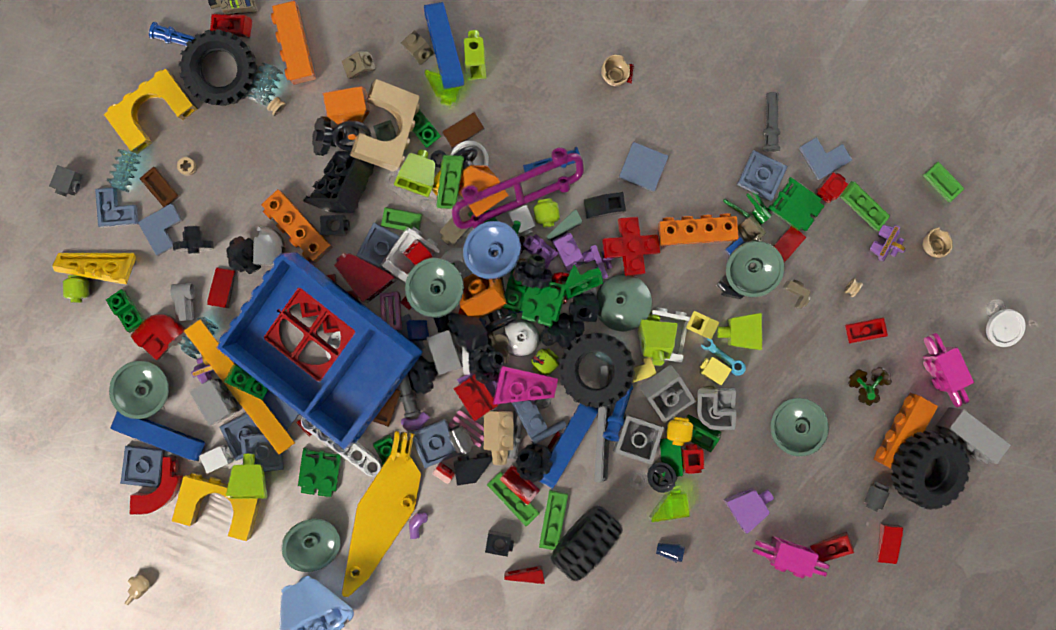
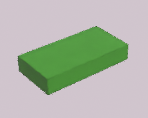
M939 161L923 174L927 181L948 202H952L965 189Z
M384 207L381 226L398 230H405L406 227L410 229L415 227L420 231L422 214Z

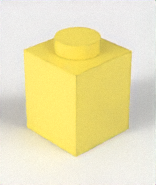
M694 311L686 328L701 336L712 339L719 322Z
M710 356L708 359L705 358L699 366L701 368L699 373L721 386L732 370Z

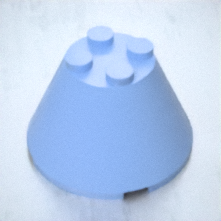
M305 576L299 580V583L293 586L288 585L281 590L279 630H341L345 627L343 623L347 619L351 621L354 616L353 609L318 580L311 579L310 576Z

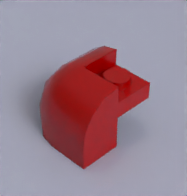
M155 314L145 319L130 336L139 347L145 349L155 360H160L171 346H177L186 336L184 332L186 328L170 315Z

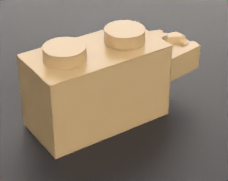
M494 410L484 415V450H491L493 465H506L508 450H513V411Z

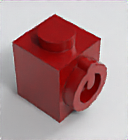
M833 172L827 175L816 189L817 195L823 201L830 203L840 196L848 186V183L845 182L846 179L841 174Z
M688 444L686 448H681L682 466L685 473H702V469H704L703 449L697 447V444Z

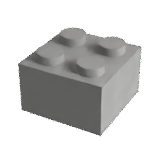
M448 330L427 337L439 375L463 367L462 351H458L455 333H451Z
M671 364L639 386L664 423L696 402Z
M220 378L209 380L190 391L209 426L220 423L239 412L237 400L230 396L229 389Z
M625 414L623 418L624 425L619 432L620 438L615 443L613 451L652 465L664 427Z

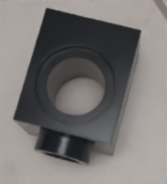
M344 215L320 216L321 235L324 237L347 236V231L350 230L349 219H346ZM334 221H339V229L333 231L331 224Z
M574 296L573 302L569 303V313L572 314L573 320L597 322L599 311L597 296Z
M489 530L485 553L508 557V552H512L514 546L511 534ZM501 539L506 545L503 548H498L495 546V541Z

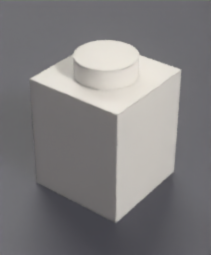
M527 205L509 212L512 223L514 221L521 222L518 235L526 236L533 233L532 229L535 228V224Z
M226 445L219 446L199 456L206 473H210L233 462V454Z

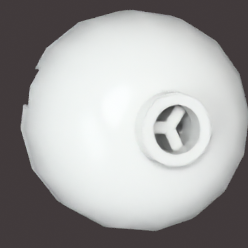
M516 319L510 322L502 333L509 341L506 349L516 357H525L532 354L540 342V334L537 327L525 319Z

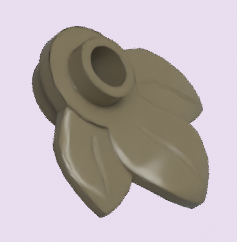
M487 333L488 344L494 347L496 352H500L503 355L504 364H507L509 353L506 347L509 345V341L502 334Z

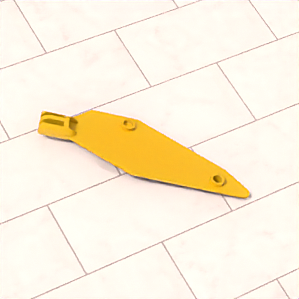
M395 431L390 456L357 504L342 587L343 597H349L369 579L414 512L421 477L420 471L410 457L414 433H409L407 439V432L399 434V431Z

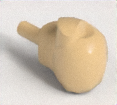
M138 575L129 578L127 582L130 588L127 592L130 596L125 601V604L129 605L133 599H139L148 591L150 583L144 576Z

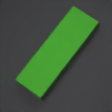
M443 155L436 200L437 208L452 209L457 203L463 156Z
M851 181L839 196L876 231H880L890 217L854 181Z
M500 471L487 483V486L525 526H528L540 512L531 503L526 505L499 480L503 475Z
M549 490L539 548L554 550L560 542L568 493Z

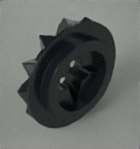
M664 462L653 464L647 473L649 485L660 493L671 491L676 486L675 484L678 479L675 474L676 470H673L671 464ZM666 472L665 478L667 480L660 482L661 476L659 474Z

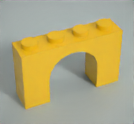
M166 68L157 71L152 79L142 82L137 90L126 94L121 102L111 105L107 112L104 113L106 119L133 153L139 154L152 144V141L138 122V111L145 101L152 98L164 99L176 116L182 120L198 110L173 74Z
M191 472V474L183 476L171 522L192 526L196 523L204 497L211 493H217L225 496L233 507V518L228 537L248 541L252 536L261 499H229L226 496L228 484L221 483V479L214 477L206 479L202 477V474Z

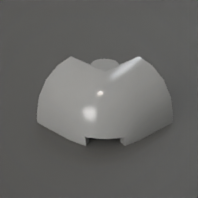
M257 227L259 236L254 237L253 264L274 266V259L281 254L282 248H286L285 241L281 234L267 227Z
M706 386L698 389L697 414L702 424L714 430H735V388Z

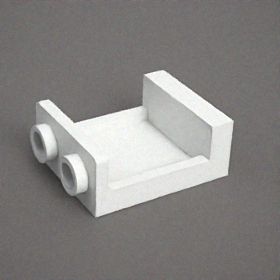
M406 227L380 265L406 282L410 271L415 265L403 255V252L415 239L431 253L432 257L439 253L440 250L436 248L438 244L430 238L428 240L422 238L421 235L423 233L415 227L412 229Z
M656 307V310H651V315L660 316V322L677 323L673 352L669 359L664 360L682 363L684 356L682 353L687 332L686 327L691 317H686L687 313L675 311V314L667 313L668 309Z

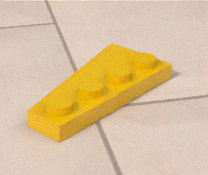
M58 253L52 266L55 272L127 285L136 257L135 253Z

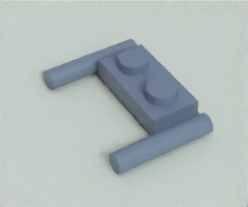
M534 400L512 402L533 445L567 426L565 421L561 420L547 429V425Z

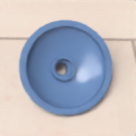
M498 221L483 223L473 229L465 241L463 248L465 263L475 275L481 278L495 279L504 276L513 269L519 259L521 250L520 240L516 232L505 223ZM498 251V255L494 257V253Z

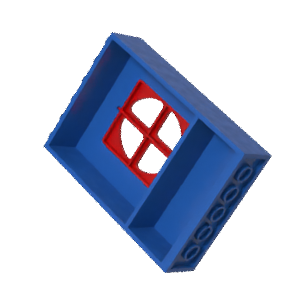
M297 252L279 254L273 261L274 266L263 275V282L252 291L251 299L241 307L240 310L242 312L231 321V328L220 337L217 349L346 450L360 439L417 362L423 351ZM298 303H312L320 306L322 311L312 326L307 327L290 313V307ZM328 315L333 316L340 330L341 343L338 349L332 347L317 334L318 328ZM283 319L288 320L304 334V337L293 352L287 350L281 338L280 323ZM313 340L331 355V359L323 364H308L300 361L299 355L308 342Z

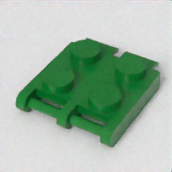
M790 177L787 180L788 184L783 191H779L777 199L772 205H769L768 209L796 230L803 229L807 231L814 222L810 215L817 217L825 206L820 203V197Z
M551 281L549 287L543 289L527 286L520 311H523L522 318L536 322L539 316V324L552 327L553 322L558 321L566 295L565 283L562 285ZM550 286L561 288V290L552 288Z
M303 448L298 479L301 493L314 495L316 489H318V496L332 497L333 491H337L342 456L338 453H325V450L318 452ZM307 454L319 455V457L307 456ZM324 456L336 458V460L324 458Z

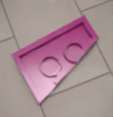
M502 366L493 404L554 398L558 379Z

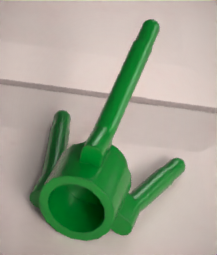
M747 193L746 196L755 207L751 213L761 225L771 217L769 209L765 206L759 195L753 193L758 201L757 203ZM727 199L723 200L724 203L745 217L749 218L751 216Z

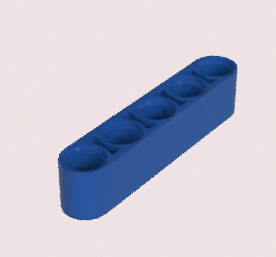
M438 2L424 5V14L443 87L448 89L464 86L463 73L444 3Z
M579 404L551 451L552 457L550 460L553 462L550 472L544 474L543 479L539 482L551 489L554 488L597 416L598 408Z
M118 411L110 427L116 432L193 461H199V456L202 454L206 443L203 440L146 418L133 419L120 414Z

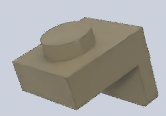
M415 30L401 42L402 46L415 58L419 65H422L434 54L429 44Z
M357 51L341 61L348 79H353L366 71L376 69L373 57L369 52Z
M753 215L738 225V230L747 242L762 241L761 237L766 234Z
M451 218L439 231L442 234L440 238L448 246L450 243L455 246L469 228L460 229L456 227L453 218Z
M794 279L793 281H786L783 288L799 297L794 307L801 309L809 303L811 291L804 288L803 283Z

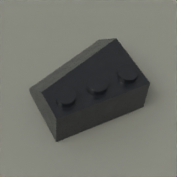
M336 151L323 170L324 176L319 182L316 181L312 186L315 188L310 197L306 195L303 202L328 212L354 213L375 165L350 156L351 151Z

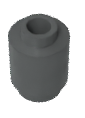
M462 424L448 431L449 439L457 453L464 455L472 450L474 443L467 429L463 428Z
M874 482V485L870 486L864 500L867 503L866 507L876 512L878 509L883 510L890 494L888 493L890 488Z

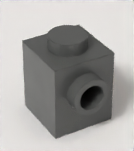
M57 165L49 187L56 189L55 193L66 197L67 194L75 196V193L80 189V181L83 174Z

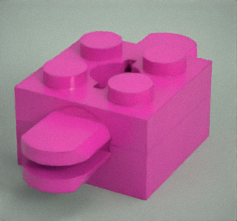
M937 333L925 337L924 343L929 354L923 356L925 360L923 364L925 369L932 375L933 379L931 381L933 386L938 391L948 392L953 405L957 408L962 406V403L964 405L969 403L964 387L973 384L974 381L958 347H944Z
M772 536L770 544L759 540L755 542V545L768 549V551L754 547L752 552L765 556L770 561V565L775 566L776 570L786 572L787 569L793 572V575L803 579L805 576L812 577L813 573L827 576L826 571L816 568L815 565L825 569H829L830 565L817 560L819 555L808 547Z

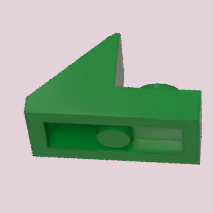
M575 264L573 265L565 283L568 299L603 284L602 273L599 267L588 270L580 275Z

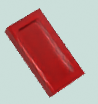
M512 464L499 480L528 505L539 493L540 489L530 480L522 479L516 471L517 468Z

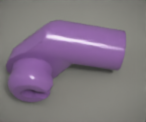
M423 411L417 419L404 417L401 420V425L407 431L417 430L429 420L430 416Z
M418 512L410 519V539L420 538L419 527L428 520L425 512Z

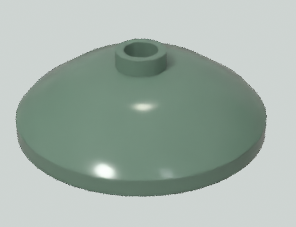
M750 241L740 245L731 253L726 263V277L729 284L736 292L748 297H759L770 293L779 285L784 274V261L781 254L774 246L763 241ZM751 263H756L754 267H749Z
M439 258L426 259L418 263L410 271L405 285L406 297L410 305L420 314L428 317L444 316L453 311L461 301L464 291L462 276L458 269L446 260ZM440 286V291L436 293L435 288Z
M625 274L613 276L606 280L597 292L599 303L598 318L605 326L612 330L620 332L634 330L640 326L641 320H647L651 312V293L645 283L635 276H625ZM619 298L624 299L622 304H618Z
M134 361L122 366L112 377L109 386V396L114 408L120 414L133 419H144L156 414L166 403L169 394V383L164 372L158 366L146 361ZM144 387L146 392L141 394L140 390Z
M804 398L787 400L776 409L772 416V437L777 446L787 454L793 456L811 455L817 452L827 440L829 433L827 416L823 409L811 400ZM802 424L806 425V429L804 431L801 430Z
M308 519L301 521L286 533L282 541L281 550L283 558L288 566L300 572L320 570L330 564L336 557L340 548V537L336 528L325 520Z

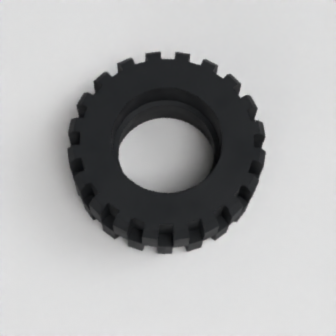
M923 431L913 434L914 437H908L905 440L906 442L899 446L898 453H895L893 457L895 460L891 464V470H893L891 478L894 481L895 489L902 497L925 509H940L943 506L950 505L951 501L956 500L959 497L958 494L964 491V485L969 479L970 465L968 462L970 461L966 450L956 440L935 431ZM936 459L934 472L924 481L925 472L929 464Z
M594 506L568 530L557 544L551 555L552 563L571 581L582 580L583 577H586L603 561L605 556L615 546L622 534V525L602 506Z

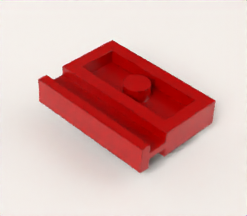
M475 375L453 388L474 421L498 406V404H493V396L485 384L475 379Z

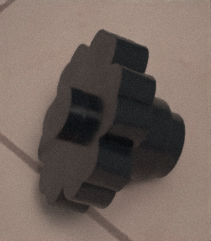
M320 116L315 122L312 135L313 152L315 155H327L330 147H337L332 139V133L335 128H332L329 117ZM340 131L338 134L339 140L343 138L342 131Z
M185 226L182 232L183 241L173 243V251L188 252V254H200V251L214 249L213 241L203 240L200 226Z
M239 236L229 242L230 246L226 248L228 264L233 270L241 273L246 271L248 274H252L261 268V265L253 264L254 241L251 238L244 239L242 236Z
M538 254L530 255L526 262L517 263L513 271L514 279L521 281L522 285L530 288L538 287L540 289L549 287L553 274L551 270L545 268V258Z
M561 313L558 321L553 322L552 327L545 325L548 338L558 342L561 347L565 348L571 344V341L576 340V337L583 335L585 331L584 323L574 321L572 314L568 315L567 313Z
M489 344L470 351L471 359L468 361L470 372L475 374V379L482 384L497 381L500 373L499 369L504 365L503 355L500 352H496L495 348Z
M423 356L419 357L408 372L411 388L418 394L431 392L434 388L433 381L439 375L435 362L427 361Z
M527 445L525 449L518 453L516 464L519 465L516 470L517 473L524 480H530L533 483L541 481L544 474H548L553 465V462L550 460L552 453L544 445Z

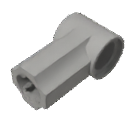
M193 283L172 284L171 297L175 302L176 321L194 320L193 300L195 298V288Z

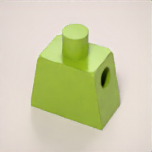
M471 30L468 32V38L464 39L467 79H487L483 37H479V31Z
M418 150L417 155L413 153L408 154L398 172L394 186L429 197L434 185L435 162L427 159L429 154L426 150Z
M762 313L729 318L727 326L717 327V337L728 338L729 346L762 350Z
M640 321L637 333L642 355L644 357H652L653 365L661 366L664 364V359L671 357L676 338L677 323Z
M243 454V465H233L226 493L229 499H267L264 468L262 465L255 464V454Z

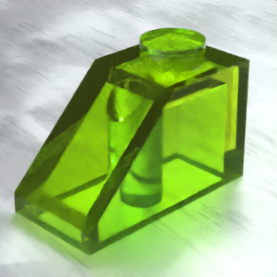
M425 69V77L440 104L445 107L457 106L463 86L444 89L441 75Z
M672 489L670 493L665 494L649 515L650 521L659 522L690 517L687 494L681 491V489Z

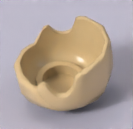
M613 54L607 57L602 65V77L609 85L620 86L626 83L630 76V65L624 61L623 56Z
M937 227L926 234L923 239V248L928 255L934 258H942L947 256L952 250L953 241L948 232L942 231L940 227Z

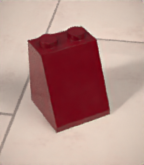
M350 253L340 255L336 259L337 263L334 264L339 273L364 303L372 301L398 280L395 276Z

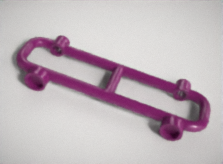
M556 148L551 153V162L478 192L475 186H466L462 190L463 199L458 201L452 208L454 224L460 229L471 227L475 229L491 218L556 190H560L563 193L568 192L570 184L578 181L584 173L582 157L577 153L567 154L564 148ZM575 161L576 172L572 176H562L558 179V182L523 196L522 182L568 162ZM514 186L516 200L483 213L478 217L472 215L470 220L461 221L459 211L463 207Z

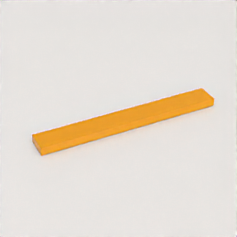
M199 319L184 330L277 453L280 455L292 446L295 441L263 400L224 382L232 365H235V363L217 349L219 342L202 320Z

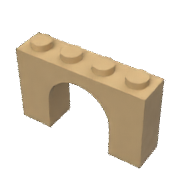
M376 79L371 84L366 102L388 110L395 117L398 125L397 135L391 141H380L359 134L355 138L350 156L391 171L402 167L405 159L402 155L410 142L408 135L409 131L412 132L415 125L413 117L420 108V103H418L420 96Z

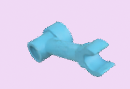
M706 338L711 343L709 347L701 344L702 349L709 350L727 363L730 369H732L731 373L733 375L741 376L746 370L744 362L734 360L721 351V349L713 344L712 339ZM739 364L742 368L741 370H736L734 366Z

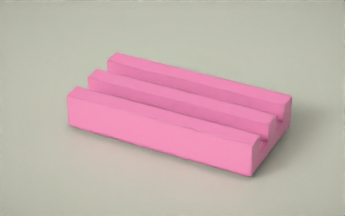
M399 291L380 293L381 319L386 322L385 297H388L389 324L395 330H402ZM393 296H395L396 325H394Z
M459 410L449 426L451 428L455 427V422L462 424L464 428L480 438L478 442L471 437L473 443L480 447L484 442V435H481L460 420L459 416L461 415L483 432L484 426Z

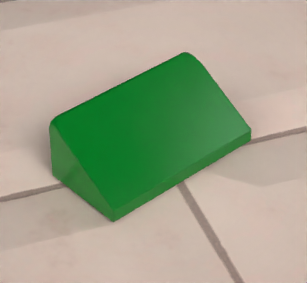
M688 414L686 418L693 424L692 440L690 442L712 452L721 438V431L709 429L699 419Z
M661 438V462L671 464L673 470H676V477H682L681 446L673 445V441L668 438Z

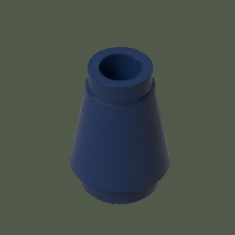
M658 543L656 554L675 563L677 561L682 562L685 547L680 546L681 544Z

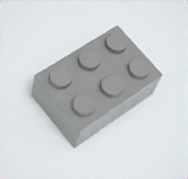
M949 407L936 424L941 429L939 432L942 435L951 437L959 442L964 449L971 452L970 456L979 462L982 460L987 464L989 462L998 464L1011 446L963 409Z

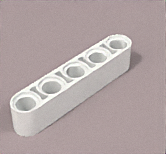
M302 417L301 424L304 429L366 475L376 476L383 465L377 456L358 442L346 450L340 448L337 443L329 437H325L323 432L315 426L309 425L307 420ZM355 450L362 453L361 460L354 458L353 453ZM370 462H375L377 464V471H371L369 469Z

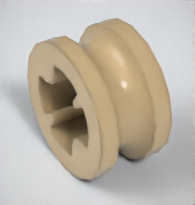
M276 97L269 103L267 110L272 111V114L276 116L284 109L286 103L284 101L281 102L280 98Z
M184 157L178 161L177 169L180 173L189 176L195 173L197 165L194 160ZM186 162H188V164L191 165V167L188 168V171H186V169L183 168V166L186 165Z
M853 278L847 284L844 292L850 293V296L854 297L861 289L862 283H857L856 279Z

